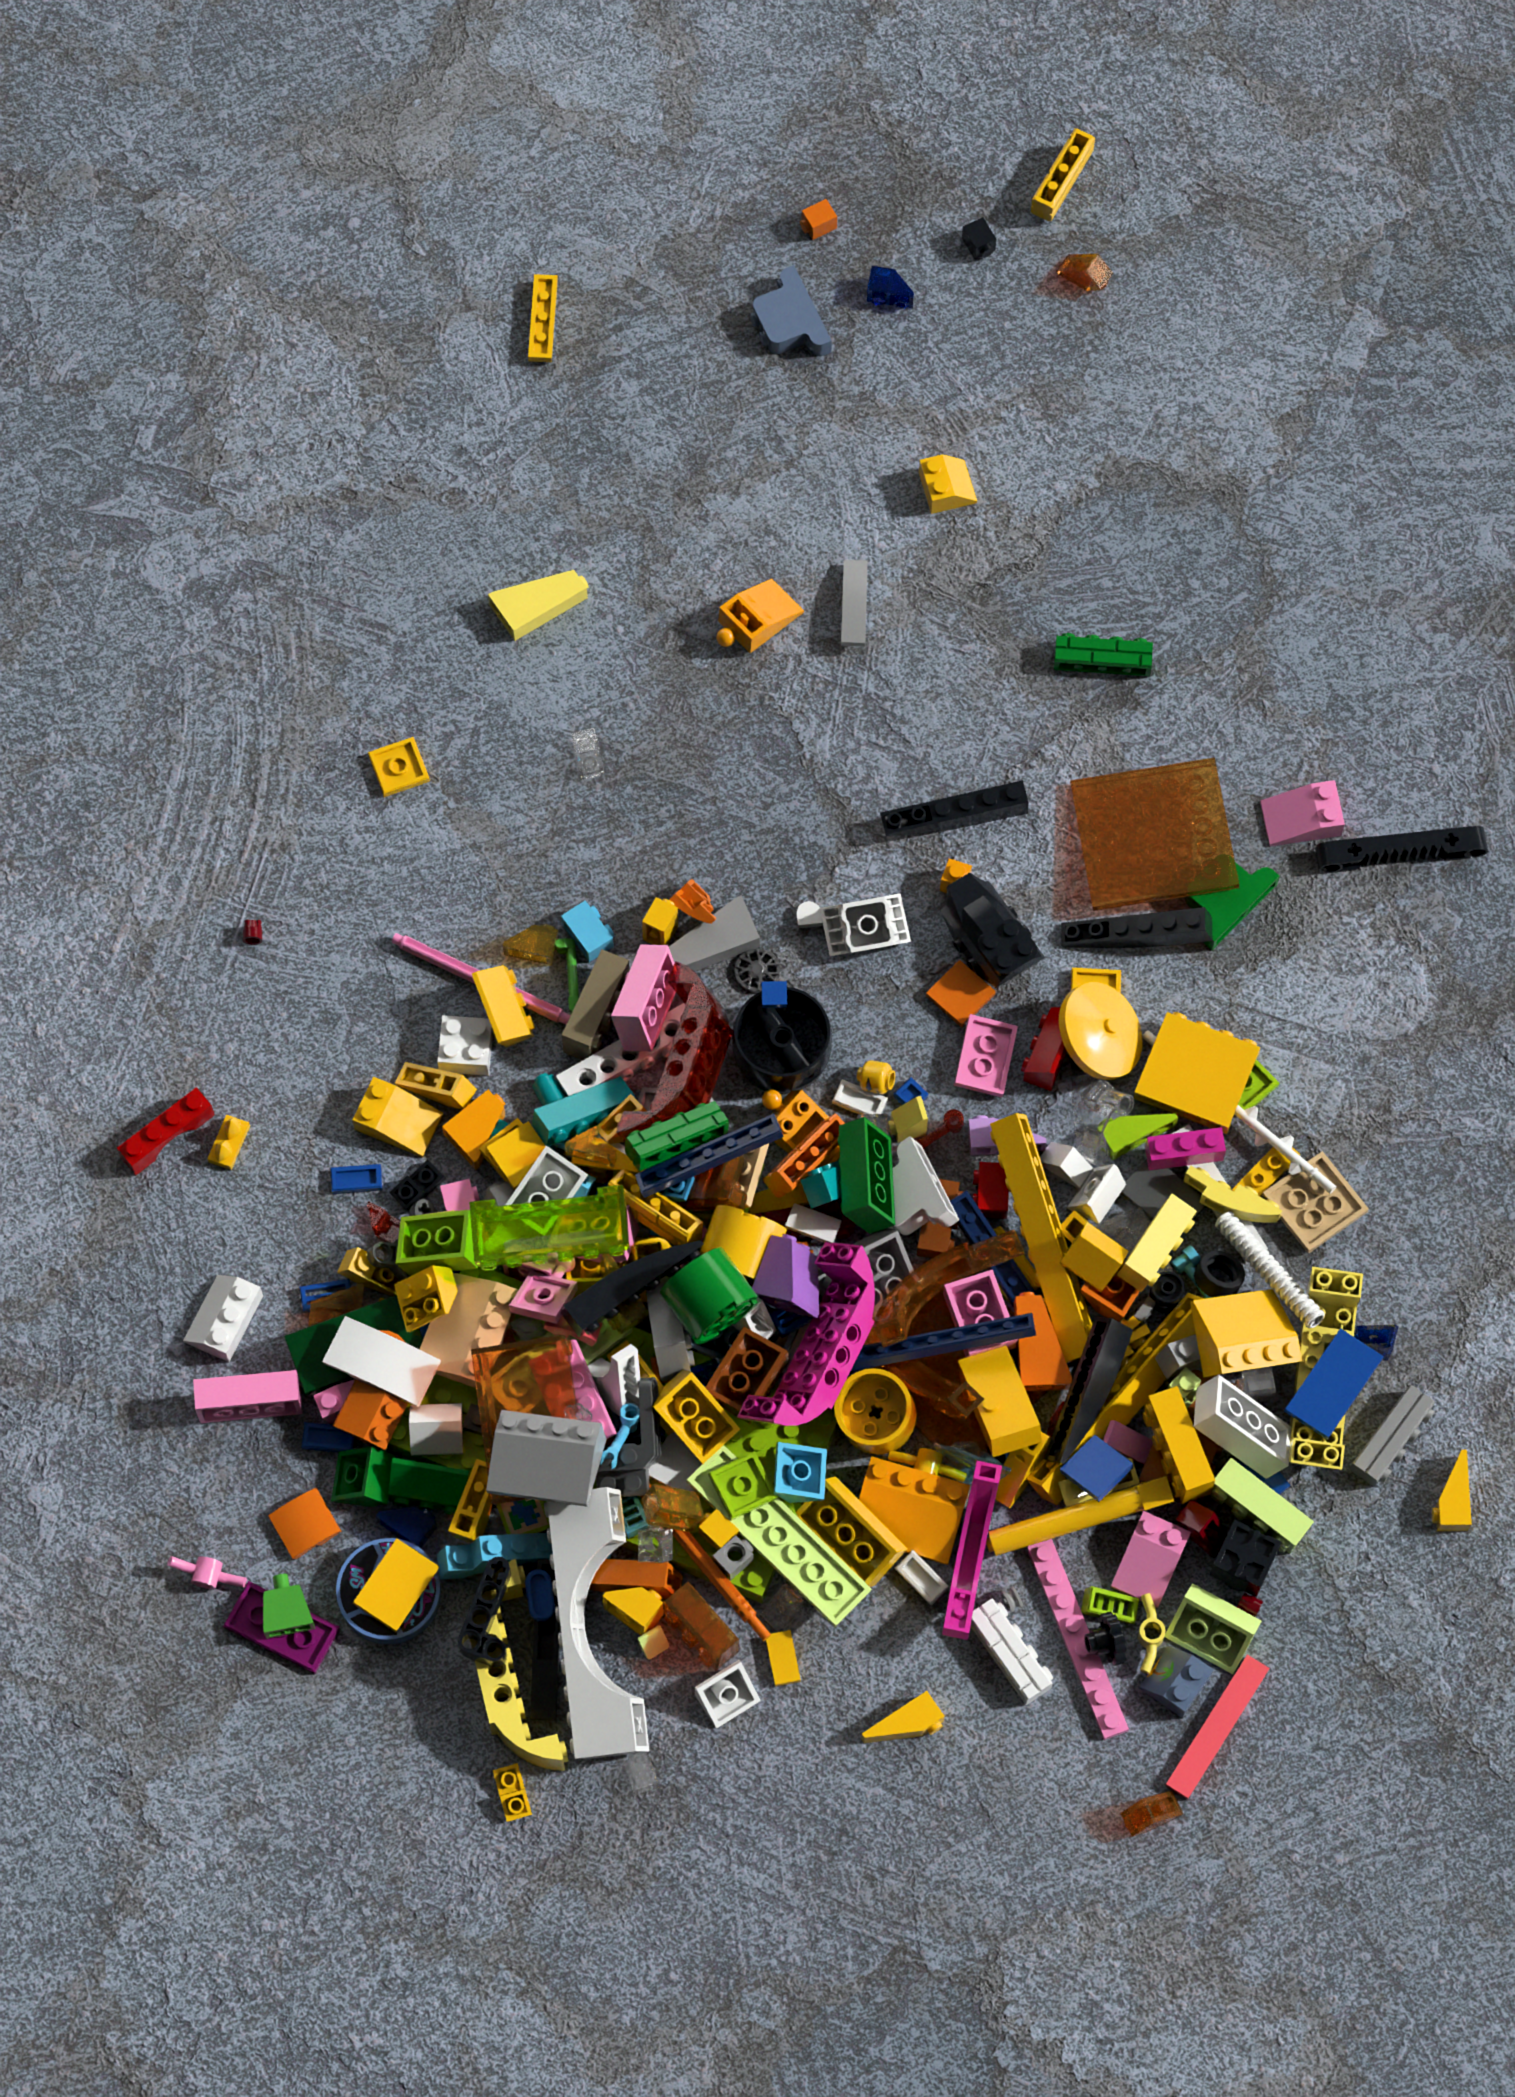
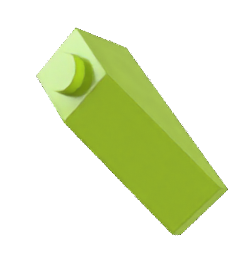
M1174 1113L1119 1116L1114 1120L1109 1118L1099 1125L1097 1138L1113 1161L1146 1143L1147 1137L1159 1136L1175 1127L1178 1116Z

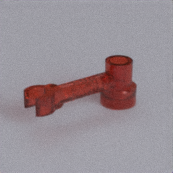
M956 1109L947 1111L944 1115L943 1125L916 1141L925 1149V1147L949 1132L958 1133L964 1125L963 1114ZM957 1121L958 1124L952 1125L951 1122Z

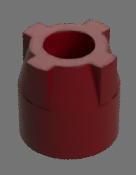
M245 920L242 941L249 945L262 943L263 930L261 920Z
M1244 1592L1237 1608L1256 1617L1263 1601Z

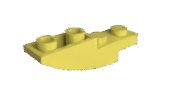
M1191 1165L1187 1170L1184 1182L1202 1192L1200 1203L1222 1214L1231 1211L1234 1213V1217L1250 1222L1277 1223L1280 1219L1282 1210L1279 1209L1278 1204L1272 1200L1261 1198L1253 1188L1249 1186L1244 1187L1239 1184L1235 1191H1232L1228 1184L1223 1181L1217 1182L1209 1177L1210 1175L1207 1171L1200 1167L1195 1168Z

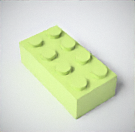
M1232 1458L1229 1459L1215 1477L1210 1497L1220 1505L1225 1503L1232 1509L1230 1512L1239 1520L1243 1521L1246 1519L1252 1524L1251 1528L1253 1530H1258L1263 1535H1269L1282 1541L1279 1551L1283 1553L1285 1551L1291 1553L1314 1523L1308 1516Z

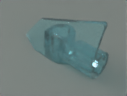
M957 1441L951 1447L938 1443L933 1445L939 1453L958 1464L967 1466L973 1471L975 1470L976 1461L1001 1465L1000 1479L1011 1472V1468L1003 1466L1002 1461L992 1457V1455L984 1450L981 1451L976 1442Z

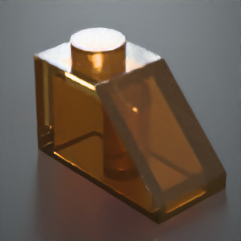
M1068 254L1056 270L1058 275L1086 291H1101L1107 286L1108 280L1113 275V272L1099 254Z
M1168 1791L1143 1798L1120 1814L1124 1820L1125 1827L1129 1830L1131 1836L1134 1837L1158 1828L1182 1816L1184 1813L1173 1792Z

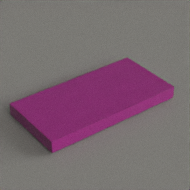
M248 1581L223 1627L316 1674L340 1627L310 1612L315 1629L266 1639L263 1630V1593L268 1590Z

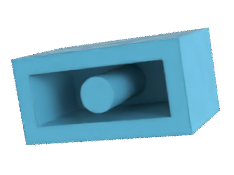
M585 900L561 915V923L569 936L575 940V944L586 959L591 962L599 956L601 949L608 951L614 947L613 937L615 935L608 924L603 925L600 921L601 916L596 907L593 905L590 907Z

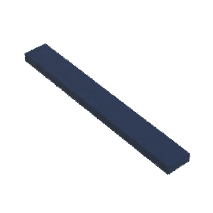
M1028 1313L863 1345L851 1371L1036 1336L1033 1314Z

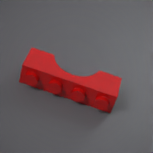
M197 1087L118 1146L117 1150L120 1158L135 1176L156 1161L160 1151L172 1139L185 1131L198 1129L215 1116L211 1103Z

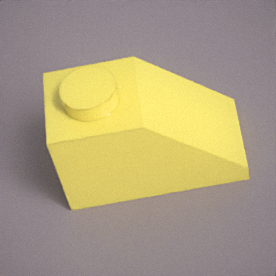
M921 1096L915 1097L891 1112V1121H887L890 1135H895L897 1143L902 1142L909 1136L913 1139L926 1136L928 1117Z

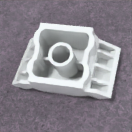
M901 894L820 908L830 956L911 942Z

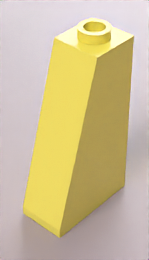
M575 570L491 592L488 594L490 607L514 641L586 600L588 598L587 588L589 586L582 575L578 576Z

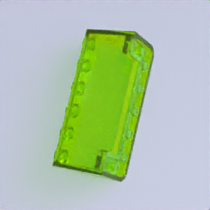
M623 1185L598 1187V1195L504 1206H497L495 1199L469 1202L475 1264L480 1266L482 1270H493L499 1265L519 1267L522 1266V1263L526 1262L540 1265L553 1259L567 1262L573 1260V1257L584 1256L585 1259H594L599 1257V1254L609 1253L610 1256L625 1254V1251L629 1249L626 1194Z

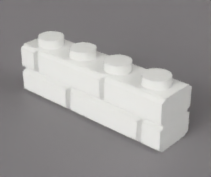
M992 1598L973 1611L970 1627L1025 1705H1028L1052 1688L1053 1683L1051 1680L1053 1676L1046 1666L1041 1668L1036 1660L1038 1655L1030 1644L1026 1646L1022 1641L1023 1633L1015 1623L1010 1624L1006 1618L1008 1612L1002 1603L996 1604Z

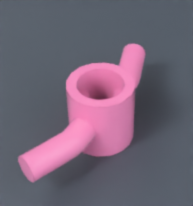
M170 1556L167 1565L193 1574L191 1583L201 1588L214 1590L218 1582L243 1588L246 1586V1577L221 1572L223 1563L213 1558L199 1556L196 1564Z

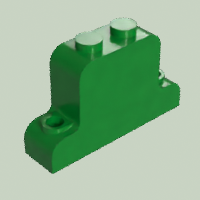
M1220 855L1214 860L1209 859L1202 867V872L1198 876L1193 875L1185 885L1188 888L1185 897L1186 904L1191 909L1205 907L1212 917L1213 941L1203 943L1213 951L1277 886L1280 875L1269 867L1257 869L1253 874H1249L1227 855Z

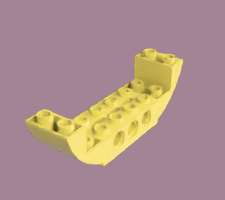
M1312 1267L1307 1294L1310 1297L1309 1299H1312L1319 1306L1320 1310L1324 1311L1325 1315L1320 1324L1314 1328H1307L1305 1323L1302 1322L1299 1339L1302 1361L1297 1362L1293 1397L1340 1328L1354 1337L1356 1311L1361 1298L1362 1273ZM1345 1415L1328 1440L1291 1416L1289 1462L1342 1470L1345 1445H1342Z
M516 1559L508 1562L511 1578L502 1601L524 1596L522 1588L526 1587L523 1566L517 1567ZM502 1567L495 1573V1583H497L498 1574L503 1572ZM489 1590L484 1592L482 1597L485 1600H492L495 1598L496 1593ZM499 1606L488 1635L502 1640L506 1645L508 1640L504 1622L498 1624V1620L502 1619ZM481 1614L474 1617L473 1622L481 1625L486 1622L487 1617ZM470 1639L471 1647H476L477 1641ZM495 1647V1651L488 1652V1655L492 1658H497L501 1655L502 1650ZM506 1648L507 1660L499 1667H491L475 1661L492 1735L497 1734L511 1751L527 1762L546 1769L564 1771V1762L569 1761L564 1740L559 1741L557 1734L531 1740L528 1724H522L521 1720L526 1719L522 1698L516 1699L515 1696L520 1694L516 1673H510V1670L514 1669L510 1648ZM495 1673H502L499 1677L492 1676ZM500 1698H508L505 1702H498Z

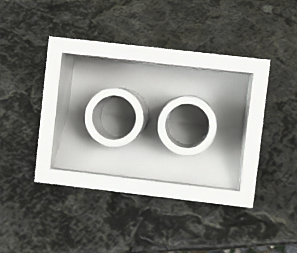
M217 1275L183 1342L230 1362L263 1298L261 1287L239 1277Z

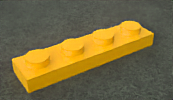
M534 274L528 361L552 362L558 284L557 275Z

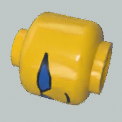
M869 1060L865 1062L863 1067H859L857 1081L860 1082L862 1090L883 1095L893 1088L895 1071L892 1070L888 1063Z

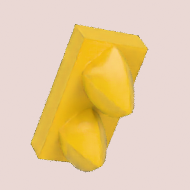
M226 1115L207 1158L208 1162L232 1170L250 1128V1123Z

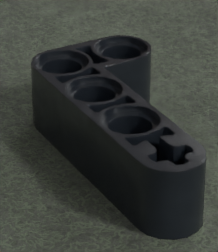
M494 1557L487 1563L458 1637L459 1649L463 1656L491 1667H499L507 1660V1650L504 1642L488 1635L511 1578L509 1563L503 1557ZM499 1567H502L503 1572H500L498 1574L497 1583H495L494 1570H498ZM489 1590L496 1593L495 1598L492 1600H485L482 1597L484 1592ZM477 1615L486 1616V1622L481 1625L473 1622L474 1617ZM467 1639H475L477 1641L476 1647L472 1649L465 1648L463 1644ZM496 1647L502 1650L501 1655L497 1658H492L488 1655L489 1650Z

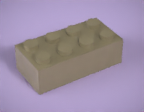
M601 949L562 1033L563 1053L584 1060L602 1049L603 1043H601L604 1035L608 1036L612 1028L611 1015L625 983L626 974L630 971L628 959Z

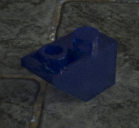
M871 266L867 288V302H872L875 305H892L900 309L913 308L914 292L898 272L891 268Z

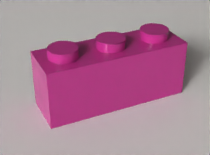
M1222 1127L1147 1137L1145 1144L1149 1170L1223 1161L1226 1153Z

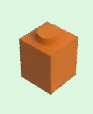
M824 199L802 210L800 225L804 233H808L812 240L837 229V215L827 199Z

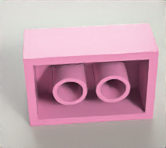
M993 1269L944 1285L943 1295L955 1328L1010 1317ZM1018 1339L964 1349L963 1351L967 1358L1005 1345L1008 1350H1012L1017 1347Z

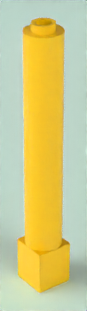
M1163 1476L1107 1494L1100 1502L1091 1499L988 1531L989 1537H987L986 1544L989 1553L995 1552V1555L998 1556L1133 1513L1174 1502L1167 1476Z

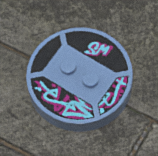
M396 1538L377 1539L360 1546L342 1565L336 1583L337 1602L345 1622L356 1634L378 1644H398L418 1636L435 1618L441 1601V1584L438 1572H436L397 1632H394L353 1604ZM399 1539L400 1541H402L403 1543H405L406 1545H408L409 1547H411L412 1549H414L415 1551H417L418 1553L432 1561L430 1557L421 1548L414 1545L413 1543Z

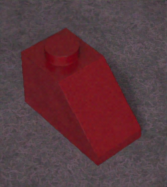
M1190 1500L1186 1507L1181 1509L1176 1521L1181 1528L1191 1532L1189 1537L1207 1554L1215 1558L1225 1541L1227 1533L1215 1512Z

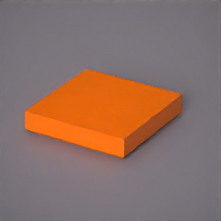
M959 960L926 992V997L960 1027H963L967 1023L969 1015H975L996 994V991Z

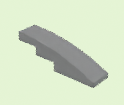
M844 560L841 646L865 647L868 560Z

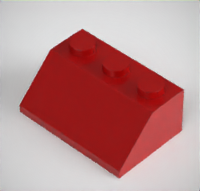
M1050 1007L1048 1015H1042L1038 1026L1042 1030L1039 1037L1034 1035L1030 1045V1050H1033L1030 1058H1025L1021 1071L1024 1072L1023 1081L1049 1091L1052 1090L1067 1052L1059 1029L1061 1007Z

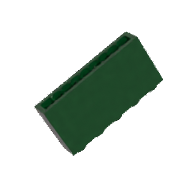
M397 1295L284 1336L306 1397L311 1395L314 1398L315 1394L354 1379L348 1374L327 1366L322 1362L345 1316L376 1330L396 1333L407 1344L420 1349L423 1342L419 1329L412 1332L406 1331Z

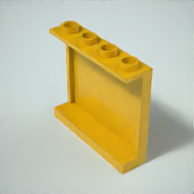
M1167 1012L1135 1089L1134 1099L1172 1114L1176 1113L1180 1117L1209 1128L1222 1127V1132L1227 1134L1255 1061L1259 1056L1260 1047L1250 1039L1244 1038L1240 1040L1233 1037L1234 1035L1229 1031H1217L1211 1029L1210 1025L1205 1022L1196 1021L1195 1023L1187 1020V1017L1181 1013L1173 1012L1171 1014Z

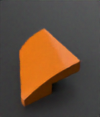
M693 879L689 880L669 899L681 911L697 920L709 924L716 920V917L711 914L714 909L710 903V896Z

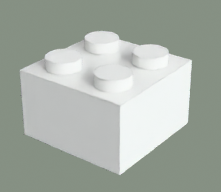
M442 1015L437 1061L438 1068L458 1074L489 1076L493 1028L489 1019Z

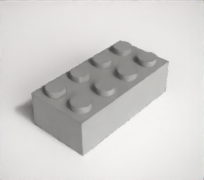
M667 1275L659 1280L661 1284L651 1292H648L646 1289L653 1343L661 1382L672 1380L682 1369L691 1372L690 1366L695 1365L693 1351L687 1350L692 1348L691 1337L688 1332L684 1331L686 1329L660 1295V1290L670 1279Z

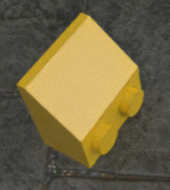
M943 454L919 460V476L931 514L977 503L964 460Z
M643 1587L608 1591L602 1596L604 1609L640 1636L653 1629L664 1615L662 1597L652 1589L647 1591Z

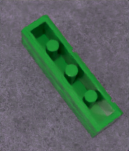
M1063 633L1061 636L1056 635L1054 670L1150 677L1153 642H1148L1144 638H1136L1130 641L1123 640L1122 637L1118 636L1101 639L1097 635L1075 637L1072 633Z
M715 1101L708 1104L701 1103L693 1110L686 1113L679 1112L667 1121H657L650 1128L631 1132L625 1138V1153L633 1161V1165L639 1172L728 1134L729 1121Z

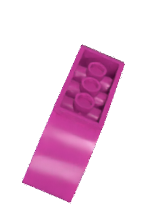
M824 1243L814 1264L832 1281L819 1305V1316L812 1319L774 1396L771 1398L748 1395L737 1416L738 1418L754 1422L794 1426L807 1423L818 1417L826 1409H832L875 1323L872 1320L875 1296L873 1273L862 1245Z

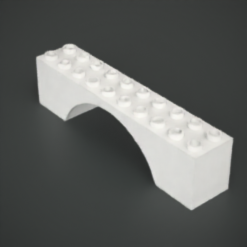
M609 1487L592 1489L587 1507L547 1501L544 1503V1511L546 1517L549 1518L550 1528L547 1529L548 1542L552 1544L553 1552L550 1555V1565L552 1570H555L556 1580L553 1581V1592L558 1598V1606L555 1609L556 1619L560 1622L561 1626L558 1641L560 1648H563L564 1659L561 1660L562 1673L566 1675L567 1685L564 1686V1696L566 1701H569L570 1712H567V1723L569 1728H572L573 1738L570 1739L571 1753L574 1754L575 1759H594L649 1752L644 1699L624 1691L606 1676L594 1659L585 1631V1603L590 1584L605 1559L615 1549L626 1543L621 1490Z

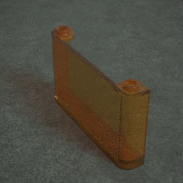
M564 1335L471 1349L488 1475L494 1434L501 1410L579 1420L570 1355L573 1354V1347L571 1341L567 1340ZM490 1494L492 1505L529 1500L526 1498Z

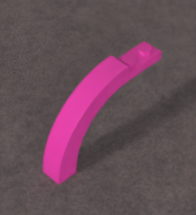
M976 1461L950 1585L942 1635L968 1640L979 1575L1000 1480L1001 1465Z

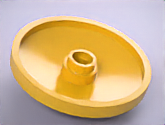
M1099 982L1082 984L1066 995L1060 1008L1059 1029L1064 1046L1072 1060L1084 1072L1102 1080H1114L1132 1071L1141 1056L1142 1032L1137 1015L1126 998L1111 986Z

